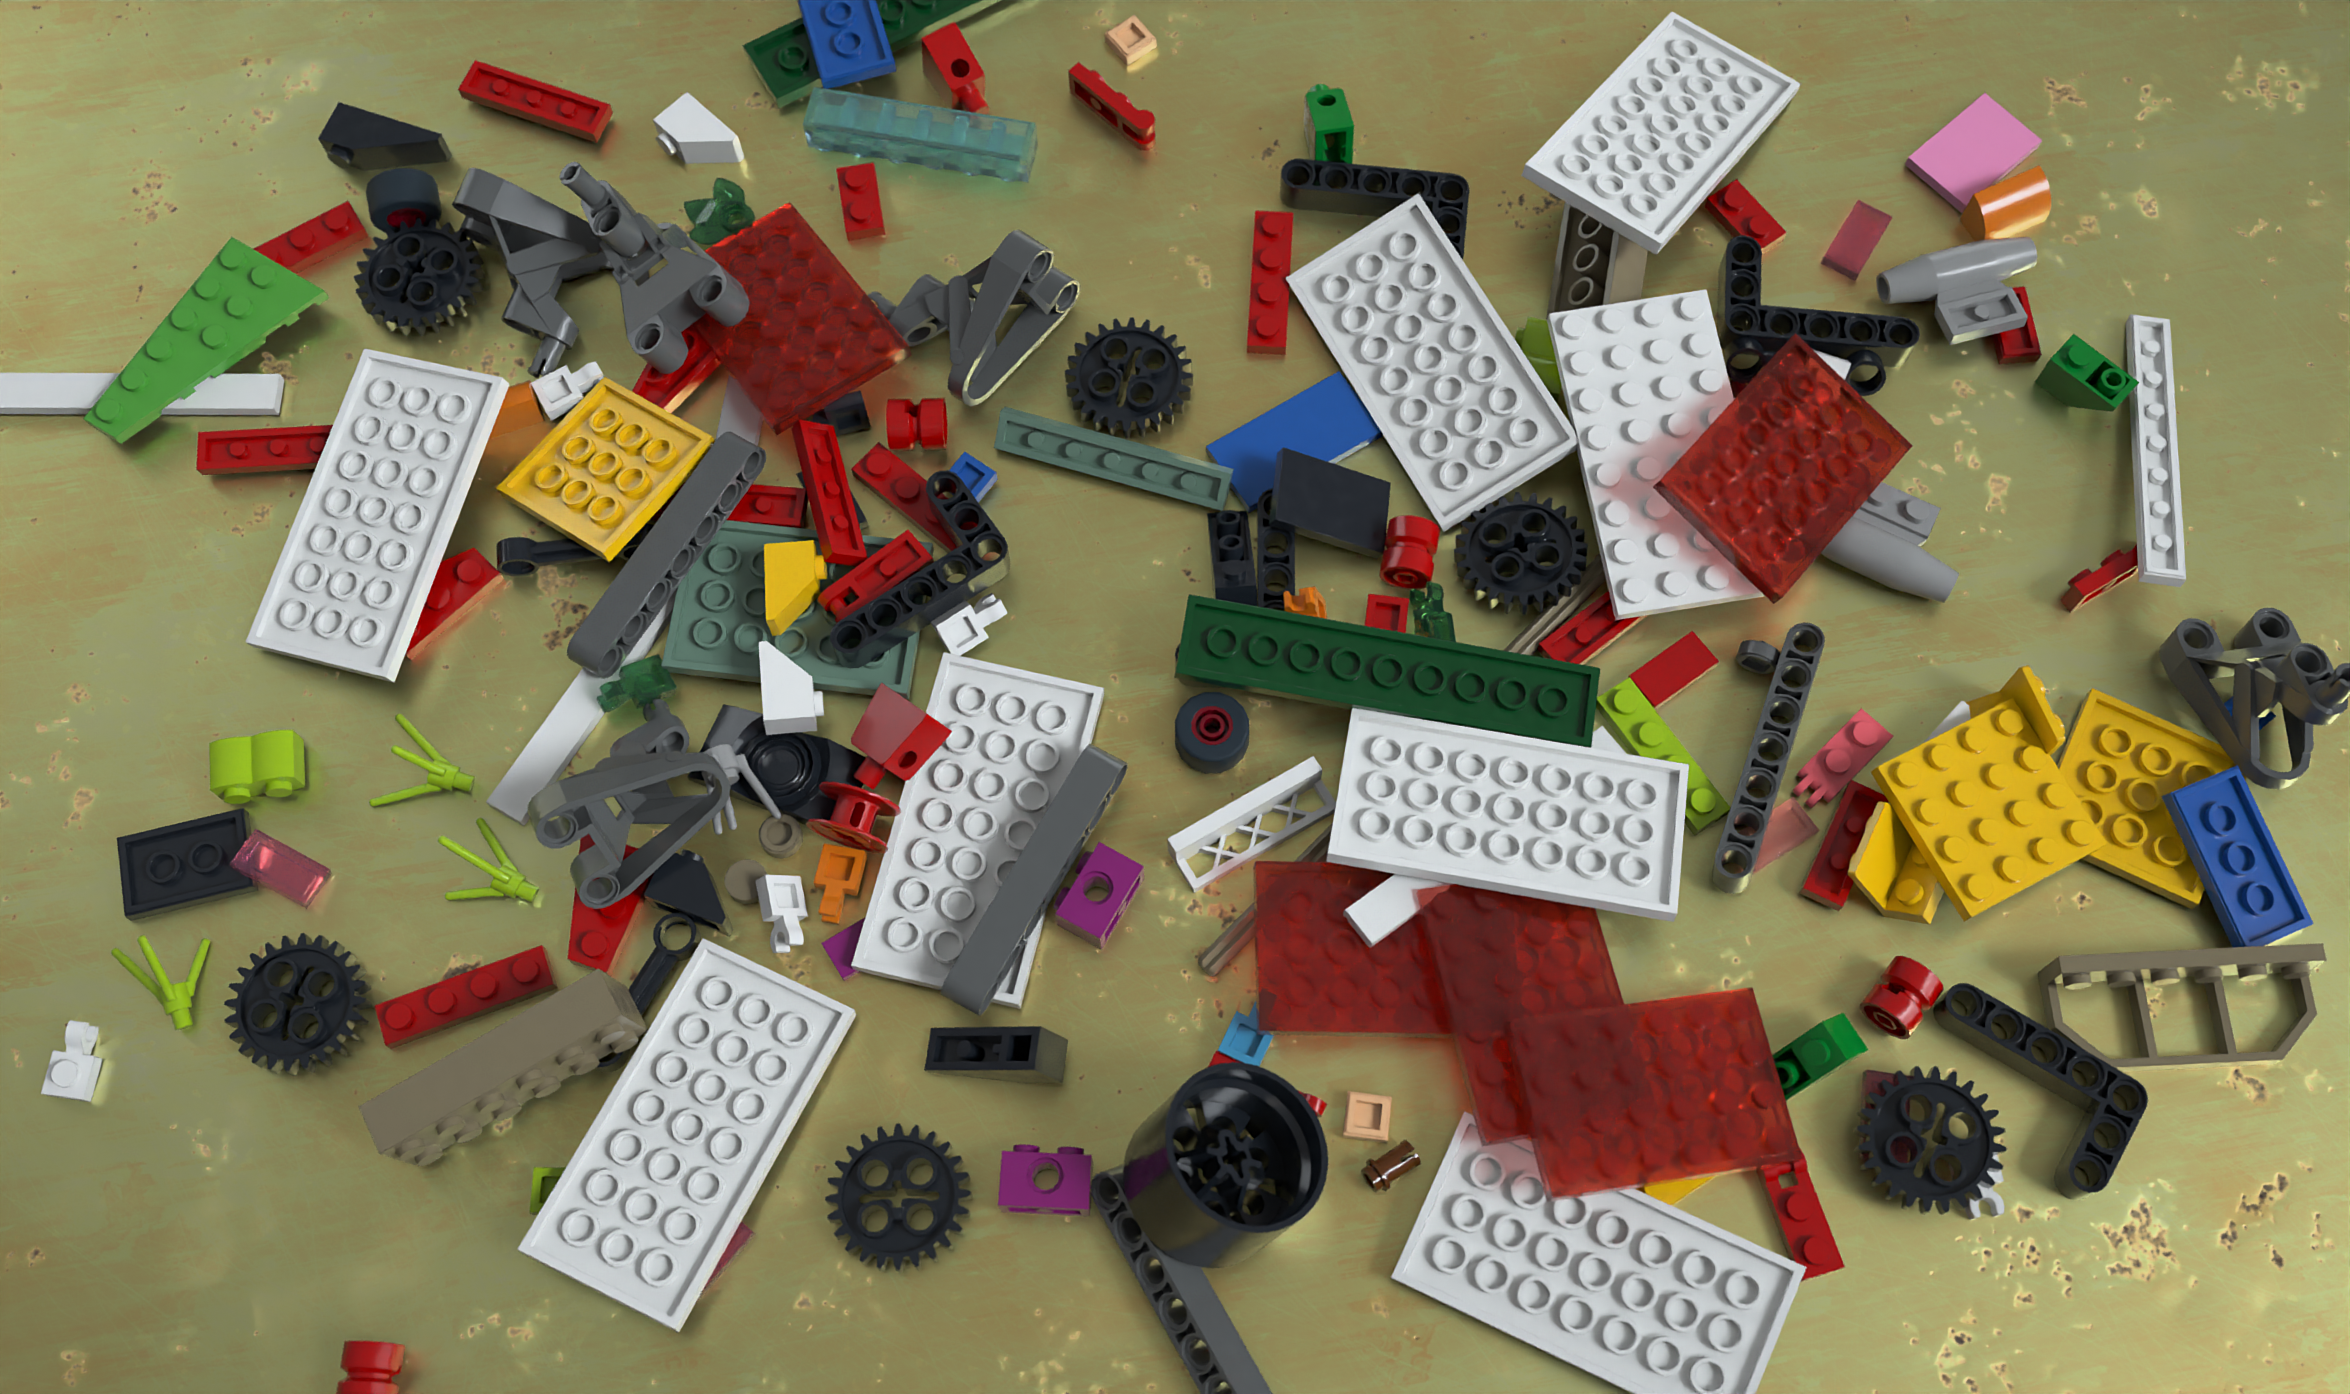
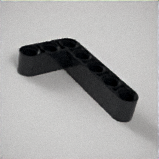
M1292 159L1282 167L1280 199L1283 204L1293 209L1382 217L1412 198V196L1407 194L1417 195L1419 193L1442 230L1452 232L1445 234L1463 260L1469 184L1462 176L1453 173L1309 159ZM1292 183H1301L1303 185H1294ZM1336 186V187H1340V189H1333V188H1330V187ZM1369 190L1378 191V193L1369 192ZM1450 197V198H1454L1455 200H1448V199H1445V198Z
M1745 235L1734 237L1727 244L1718 273L1717 334L1723 350L1735 339L1749 337L1757 340L1762 345L1764 351L1808 355L1810 349L1840 359H1846L1850 354L1858 350H1871L1880 356L1884 367H1899L1908 360L1920 337L1919 328L1912 320L1897 316L1761 305V246L1755 239ZM1735 259L1742 260V261H1744L1745 263L1738 262V261L1735 260ZM1735 292L1740 293L1745 297L1738 296L1735 294ZM1733 326L1740 327L1744 331L1736 330ZM1773 330H1778L1783 334H1777ZM1812 333L1819 334L1823 338L1816 337ZM1852 336L1857 337L1862 341H1857L1854 338H1852ZM1892 340L1898 341V342L1901 343L1902 345L1896 344V343L1893 342ZM1752 352L1740 353L1741 355L1758 356L1757 354Z
M944 470L934 473L926 483V492L932 514L957 548L833 626L830 632V641L838 662L844 667L851 669L866 665L930 625L931 621L963 601L973 598L1008 574L1010 570V557L1005 538L961 478L954 472ZM944 492H952L955 494L952 498L942 500L937 498L940 494ZM966 522H973L977 524V526L971 530H963L959 528L962 524ZM990 552L1000 555L993 561L982 559L985 554ZM954 574L966 576L958 583L947 581ZM920 595L931 597L927 603L922 605L912 603ZM882 618H896L895 622L890 626L882 627L877 625ZM849 639L861 640L860 644L855 648L846 649L842 647Z
M1273 488L1261 494L1257 504V606L1285 611L1283 592L1289 591L1291 595L1295 596L1294 532L1269 525L1270 515L1266 512L1271 510ZM1276 545L1282 547L1285 551L1280 554H1273L1266 549ZM1276 582L1284 585L1285 589L1275 592L1269 590L1266 586ZM1180 644L1176 648L1175 652V670ZM1179 679L1182 684L1189 687L1228 688Z
M1959 983L1952 986L1939 997L1933 1008L1934 1018L1942 1028L2085 1111L2056 1168L2054 1181L2058 1191L2071 1200H2082L2103 1190L2109 1183L2147 1107L2148 1096L2143 1085L2136 1079L1981 989L1968 983ZM1951 999L1959 1000L1965 1005L1967 1016L1959 1015L1954 1011ZM1991 1022L1998 1023L2005 1029L2006 1039L1998 1038L1993 1033ZM2032 1045L2044 1051L2046 1063L2038 1061L2033 1056ZM2072 1069H2077L2084 1074L2087 1083L2086 1087L2075 1082L2072 1076ZM2113 1092L2124 1097L2127 1104L2126 1111L2116 1106L2113 1101ZM2094 1129L2100 1130L2105 1134L2108 1140L2107 1149L2101 1147L2096 1142ZM2075 1166L2082 1168L2089 1177L2088 1187L2077 1181L2074 1173Z

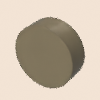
M781 814L780 819L770 816L762 823L759 829V841L765 852L774 858H787L794 855L800 849L803 842V833L800 825L793 817Z
M751 859L740 860L734 863L726 872L725 887L730 896L738 903L753 904L759 901L756 880L768 874L759 862Z

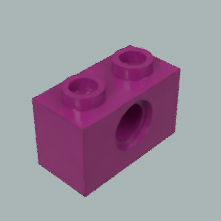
M1099 842L1093 853L1090 851L1084 853L1075 870V873L1078 874L1077 879L1071 889L1065 886L1061 890L1053 909L1057 910L1055 913L1057 926L1102 950L1145 878L1143 865ZM1092 887H1103L1108 891V895L1101 901H1091L1085 896L1086 892Z
M1019 1144L1013 1146V1151H1002L998 1206L1001 1212L1090 1217L1093 1159L1092 1155H1084L1083 1148L1065 1146L1058 1147L1057 1153H1040V1147ZM1044 1169L1054 1170L1059 1175L1057 1184L1048 1190L1040 1189L1034 1184L1036 1175Z

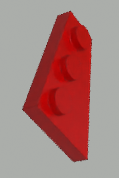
M589 834L580 839L579 854L596 845ZM626 844L623 860L639 848ZM654 872L631 894L605 908L594 909L587 907L581 902L575 887L567 958L572 964L592 971L599 969L609 976L612 975L646 899L644 893Z

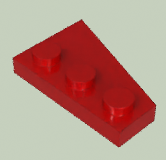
M704 314L681 332L688 348L687 358L683 365L673 373L663 374L647 363L632 390L633 393L672 414L741 344L735 332L721 326L708 314Z
M474 547L440 563L405 654L410 660L504 580L501 573Z

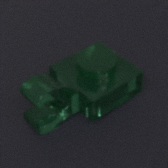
M1431 581L1427 582V596H1425V592L1416 589L1410 590V603L1416 608L1413 610L1415 635L1456 642L1452 614L1445 612L1443 609L1444 592L1442 586Z
M659 654L621 667L619 672L620 680L611 681L599 687L602 695L597 697V701L604 713L619 708L630 699H632L636 708L639 709L644 707L646 703L652 704L653 699L663 700L675 695L677 686L668 670L662 668V659Z

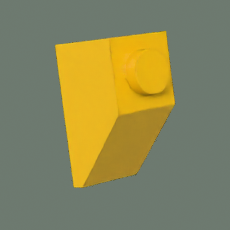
M814 540L764 544L766 622L772 636L781 635L821 594L820 580L827 579V565L824 562L823 555H818Z

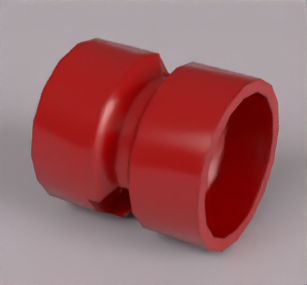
M911 398L888 399L886 427L889 450L912 451L916 444H920L924 450H946L948 423L945 398H922L919 404H914Z
M1401 515L1390 519L1385 539L1387 549L1383 552L1379 572L1381 580L1388 585L1406 590H1419L1430 586L1434 570L1432 556L1436 554L1440 535L1438 525L1431 520L1413 515Z
M1896 956L1880 976L1882 984H1875L1860 1004V1009L1864 1016L1883 1032L1899 1039H1908L1923 1019L1921 1011H1928L1944 989L1939 978L1927 967L1911 958Z
M344 1341L340 1368L347 1372V1378L338 1382L336 1394H398L399 1385L392 1381V1377L401 1373L405 1345L379 1341Z

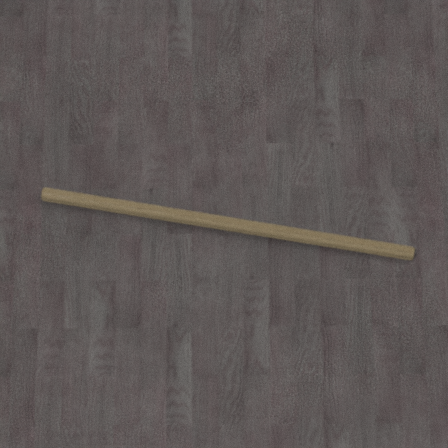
M1600 553L1586 567V571L1581 572L1580 585L1572 584L1571 596L1568 597L1560 593L1558 605L1554 606L1550 603L1503 651L1531 656L1537 651L1539 643L1554 633L1606 581ZM1332 824L1199 957L1198 964L1202 970L1212 977L1216 976L1326 865Z

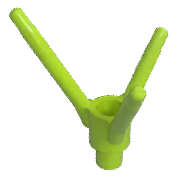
M397 714L395 720L434 762L397 745L392 746V753L429 772L427 783L372 798L369 801L370 806L387 804L427 792L441 791L442 788L452 791L455 787L470 792L475 776L460 772V767L452 765L442 757L402 714Z
M478 818L476 824L501 864L499 869L447 837L440 836L438 838V842L493 876L490 887L446 892L445 898L447 900L487 896L504 897V895L513 899L519 896L530 903L535 899L539 887L525 881L526 876L519 873L518 869L511 863L483 818Z
M139 936L137 941L159 985L121 950L114 948L111 951V954L119 963L155 995L164 1007L166 1016L171 1015L175 1030L193 1026L189 1009L193 1008L190 997L194 996L196 981L210 944L209 939L204 938L201 940L186 982L176 984L170 983L146 936Z

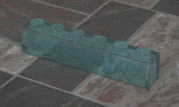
M813 87L803 121V129L808 147H814L820 151L829 152L833 150L851 153L860 158L876 157L888 159L897 164L906 162L924 165L934 170L943 168L961 171L970 176H992L1007 182H1029L1038 147L1036 123L818 87Z

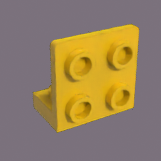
M2029 665L2020 667L2000 691L1965 702L1969 705L1970 717L1972 719L2013 698L2042 742L2047 754L2051 756L2065 742L2063 722L2057 714L2052 712L2045 698L2044 685L2038 676H2034Z
M1879 801L1872 816L1866 823L1865 833L1858 849L1851 857L1848 875L1884 917L1930 924L1944 889L1894 809L1888 802Z

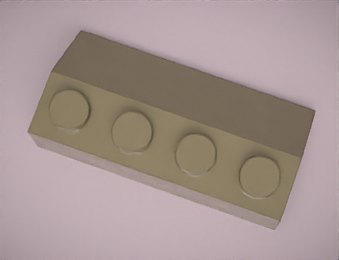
M1565 202L1546 320L1550 313L1640 300L1648 250Z

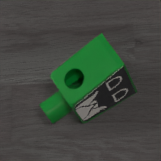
M1317 84L1311 87L1305 95L1304 133L1310 160L1353 164L1354 123L1343 89H1330L1325 84ZM1324 134H1329L1334 138L1335 142L1331 147L1327 148Z

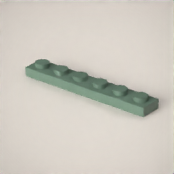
M1004 407L1000 411L994 444L995 449L1221 511L1226 506L1234 471L1232 468Z

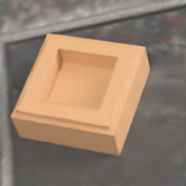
M1135 15L1105 33V42L1127 66L1157 47V39Z
M1348 1091L1342 1138L1387 1143L1392 1097Z

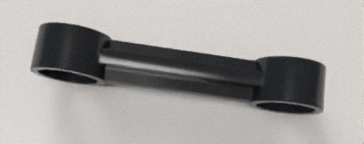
M1742 337L1728 344L1724 351V362L1730 379L1741 384H1747L1758 380L1763 374L1799 378L1808 355L1764 351L1762 345L1757 340ZM1858 350L1844 359L1851 363L1844 381L1851 393L1858 396H1869L1878 392L1883 387L1886 381V373L1882 360L1877 353L1871 350ZM1743 352H1752L1759 356L1756 364L1747 369H1738L1731 364L1732 359ZM1869 364L1878 368L1877 373L1869 380L1855 381L1850 378L1852 371L1861 365Z
M646 523L615 557L629 560L654 525ZM511 537L499 541L496 545L497 570L508 576L531 575L538 571L539 566L603 559L572 539L536 542L529 538Z
M667 914L655 925L653 939L656 947L628 989L641 1016L676 962L692 957L701 942L699 929L692 919L685 914ZM676 924L689 926L691 929V939L686 946L679 950H668L663 945V936L671 926ZM630 1049L617 1053L608 1062H600L595 1069L601 1072H613L620 1069L627 1062Z

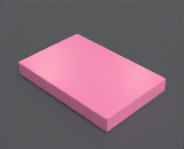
M1984 93L1910 155L1905 165L1957 210L1963 213L1974 193L1998 183L2039 147L2042 140Z

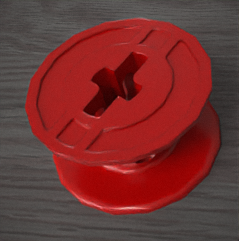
M822 782L819 785L822 793L837 802L830 820L809 819L806 822L808 829L830 841L850 848L872 853L887 852L888 847L886 843L871 835V831L877 815L885 817L897 816L901 813L899 806L876 793L838 782Z

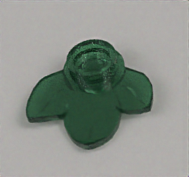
M718 177L713 187V198L684 202L686 214L695 225L690 232L689 238L699 244H717L727 237L732 239L743 238L752 232L756 224L753 210L745 205V194L742 188L724 178ZM736 220H742L739 223L732 224Z

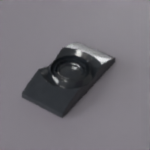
M723 704L700 750L703 753L712 747L729 744L732 745L735 756L745 754L749 768L774 801L781 814L790 815L798 823L806 825L809 819H831L837 801L822 793L819 788L822 782L844 783L862 789L866 786L853 776L866 757L828 738L809 735L803 732L766 735L763 714ZM703 771L689 772L687 777L690 781L706 787L702 775ZM739 772V780L730 785L729 796L769 811L743 774Z

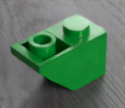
M2075 334L2050 358L2035 381L2036 384L2065 406L2113 412L2139 383Z
M1841 1013L1820 1022L1758 1064L1756 1068L1779 1103L1782 1104L1835 1073L1869 1049L1846 1015Z

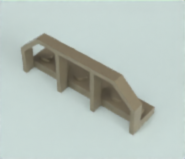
M2323 943L2058 956L2038 972V979L2047 1028L2122 1072L2273 1065L2284 1059L2316 1017L2317 1011L2309 975H2311V969L2327 960ZM2269 973H2282L2284 979L2291 980L2298 1017L2272 1051L2237 1053L2222 983L2223 976L2238 975L2240 981H2254L2266 978ZM2195 977L2196 983L2205 984L2219 1054L2158 1057L2143 980L2151 979L2152 985H2168L2179 982L2180 978ZM2107 981L2109 987L2127 986L2140 1058L2109 1059L2067 1026L2062 1019L2056 984L2063 983L2065 989H2082L2091 986L2092 982Z

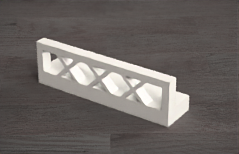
M1314 756L1168 838V852L1193 893L1335 812L1336 802L1321 780L1322 768ZM1311 788L1315 789L1324 803L1323 807L1314 812L1295 809L1298 796ZM1292 800L1290 807L1282 806ZM1271 811L1288 815L1285 828L1277 833L1259 829L1262 816ZM1293 817L1301 818L1300 820L1291 824ZM1256 820L1254 828L1247 826ZM1234 832L1252 836L1249 849L1241 854L1223 850L1226 837ZM1257 837L1265 839L1256 844ZM1220 841L1218 849L1210 847L1211 845ZM1199 852L1216 856L1213 869L1199 878H1196L1186 862L1187 859ZM1221 858L1228 859L1227 862L1219 866Z

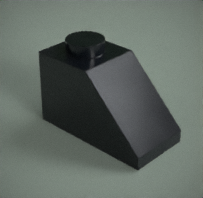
M681 849L679 854L674 853L654 872L644 897L653 908L669 914H685L695 924L730 936L733 927L714 878L704 863L705 859L685 849Z

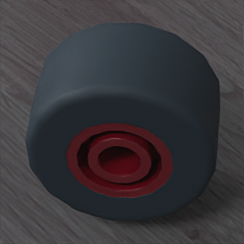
M396 168L375 175L367 183L366 196L370 220L377 229L386 233L387 227L391 228L395 233L399 232L401 221H404L408 228L414 227L417 218L421 219L425 227H428L433 218L437 222L440 221L442 210L438 187L434 178L428 173L413 168Z
M1203 692L1191 697L1180 707L1175 719V747L1181 759L1188 766L1205 774L1222 773L1235 767L1244 758L1249 745V718L1243 706L1233 697L1220 692Z

